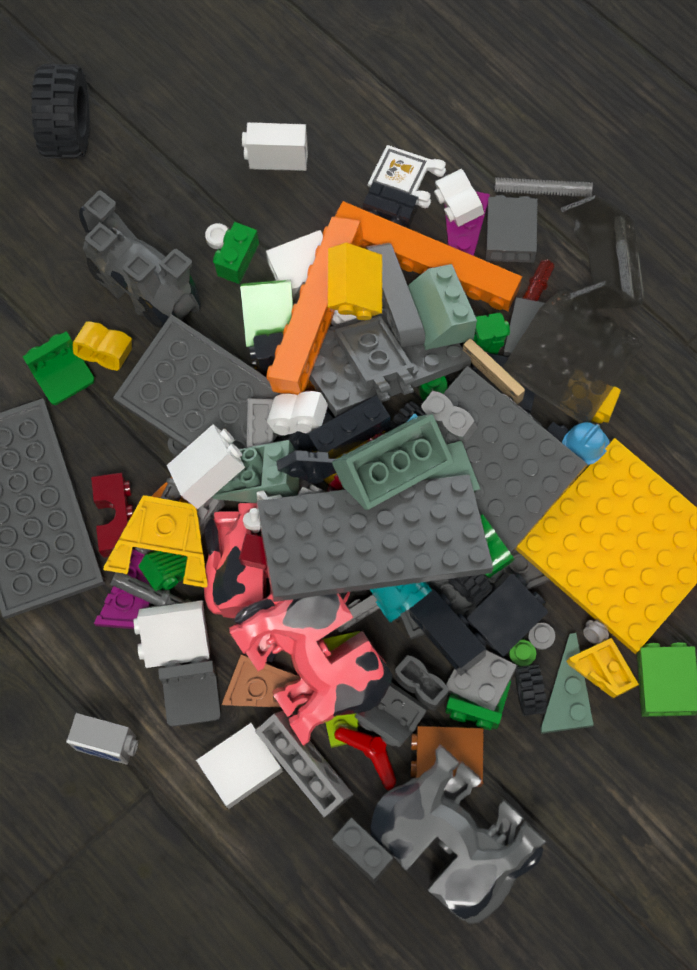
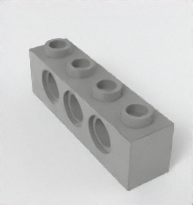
M284 711L273 714L255 731L256 734L323 817L335 812L354 794L310 740L306 745H302L289 724L288 719L290 716L287 717Z

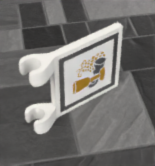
M387 145L368 186L371 187L372 182H376L418 196V205L428 208L431 203L430 194L426 191L417 190L427 170L436 176L442 177L446 172V168H444L445 162L438 159L431 160Z

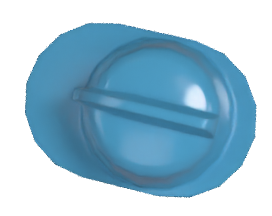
M588 422L574 426L562 441V444L585 461L587 465L597 462L607 452L605 448L610 444L609 439L600 429V425Z

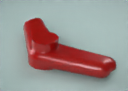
M338 727L334 732V737L345 744L363 751L365 756L372 760L385 789L392 790L396 785V778L386 752V743L382 738L346 727Z

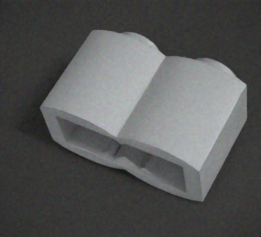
M432 391L421 405L426 415L433 414L437 425L445 427L449 434L459 441L467 442L477 429L472 416L464 409L453 406L452 402L442 393Z

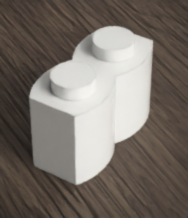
M462 169L435 181L437 190L434 191L435 196L440 204L444 202L447 208L444 211L450 222L454 221L459 227L484 214L482 203Z
M307 391L298 395L280 394L274 398L267 423L274 433L279 435L292 434L297 431L309 433L322 426L328 404L320 392Z

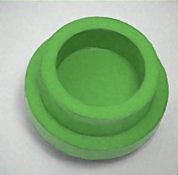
M520 640L509 651L511 661L517 666H529L536 658V649L531 642Z

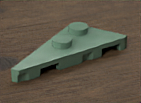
M576 633L569 634L540 729L541 734L593 726L585 677L566 662L570 657L580 653Z

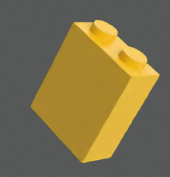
M347 242L328 248V308L338 310V313L342 315H354L358 320H370L372 316L381 314L382 255Z

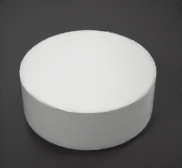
M223 224L209 226L205 233L207 244L213 249H221L224 244L223 238L228 228Z

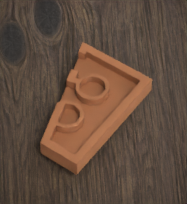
M241 655L222 705L281 708L273 695V690L284 688L286 683L295 681L300 677L267 664L258 672L249 657ZM306 703L297 705L296 708H301Z

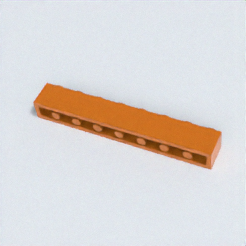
M344 201L335 215L337 218L360 221L364 236L360 245L361 248L365 249L368 246L390 242L400 267L405 271H414L422 274L429 268L452 264L467 296L473 300L487 302L497 310L509 311L520 288L522 276Z
M332 217L329 225L324 228L323 240L321 245H318L316 248L313 265H310L308 268L306 283L302 284L300 288L299 300L292 308V317L289 324H286L281 345H278L276 348L273 365H270L267 370V380L270 382L273 392L296 395L304 392L335 313L334 309L328 308V248L346 242L360 247L364 237L360 221Z

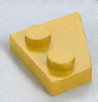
M612 638L574 655L566 661L569 666L612 698L639 685Z

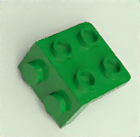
M67 331L52 336L47 343L40 347H33L26 355L22 356L52 405H58L92 385L95 381L94 376L83 359L73 354V341Z
M511 680L495 711L473 705L451 694L445 713L450 714V718L457 721L465 722L468 720L475 722L477 727L485 730L497 729L502 717Z

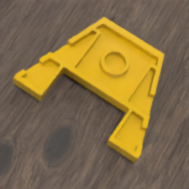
M143 495L105 563L103 570L128 574L132 547L187 556L183 584L207 588L208 583L197 508L189 503Z

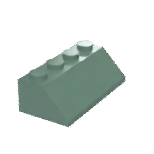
M433 414L418 416L332 461L342 486L365 510H369L454 463Z

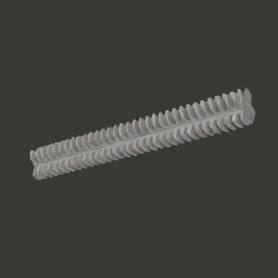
M496 178L495 191L497 189L498 192L500 189L501 192L503 189L504 192L506 189V193L508 190L509 193L511 190L512 193L514 190L515 193L517 190L518 193L520 190L521 193L524 190V194L526 191L527 194L529 191L530 194L532 191L533 194L535 191L536 194L538 191L539 194L542 191V194L545 192V195L547 192L548 195L550 192L551 195L553 192L554 195L556 192L559 195L560 192V195L563 193V196L565 193L566 196L568 193L569 196L571 193L572 196H574V193L575 196H577V193L580 196L581 193V197L583 194L584 197L586 194L587 197H589V194L591 197L593 183L590 184V182H576V184L573 182L572 184L570 181L569 184V181H567L566 184V181H564L563 184V181L561 183L560 181L558 183L555 181L554 183L553 180L552 183L551 180L549 182L548 180L546 182L545 180L543 182L540 180L539 182V180L536 181L535 179L534 181L532 179L531 181L530 179L528 181L527 179L525 181L524 179L515 180L514 178L513 180L511 178Z

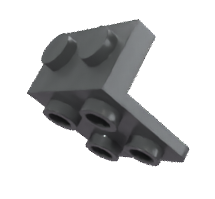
M200 658L192 660V664L181 665L180 662L165 664V668L158 669L159 680L163 684L166 719L169 726L175 727L220 719L216 670L212 661Z
M391 682L380 703L370 711L356 713L355 718L359 720V724L363 728L370 731L373 730L381 735L382 740L388 745L401 747L414 733L429 708Z

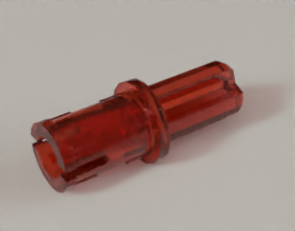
M550 260L541 261L534 277L529 279L530 285L522 299L538 302L543 290H546L548 287L547 282L554 269V264Z

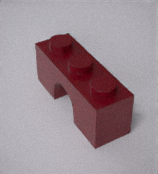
M122 473L91 477L93 499L97 508H111L116 511L115 517L110 523L96 526L98 548L103 558L110 556L134 513L133 506L128 504V496H132L130 481L125 480Z

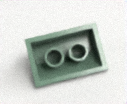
M452 264L429 268L408 285L424 328L425 343L423 346L425 350L467 342L469 339L474 340L477 319Z

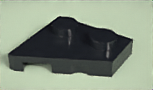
M294 451L277 460V470L291 477L308 481L310 484H319L327 477L336 473L332 461L336 459H329L326 452Z

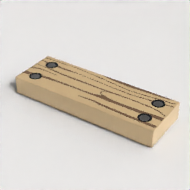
M472 339L463 344V351L469 355L471 363L498 389L515 403L519 404L523 400L525 389Z

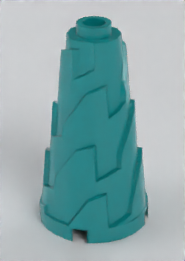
M426 582L370 589V591L376 598L378 607L391 623L401 613L407 611L424 598L432 589Z

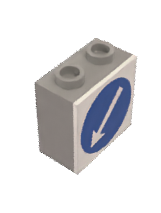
M78 713L75 715L67 739V743L76 751L127 765L130 756H134L138 748L137 736L129 727Z

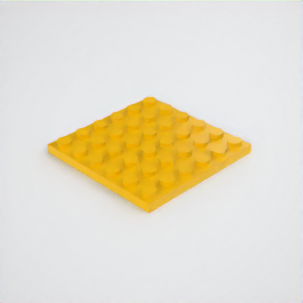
M614 438L605 448L607 452L597 462L588 466L515 550L595 620L603 623L612 635L636 654L697 584V507Z

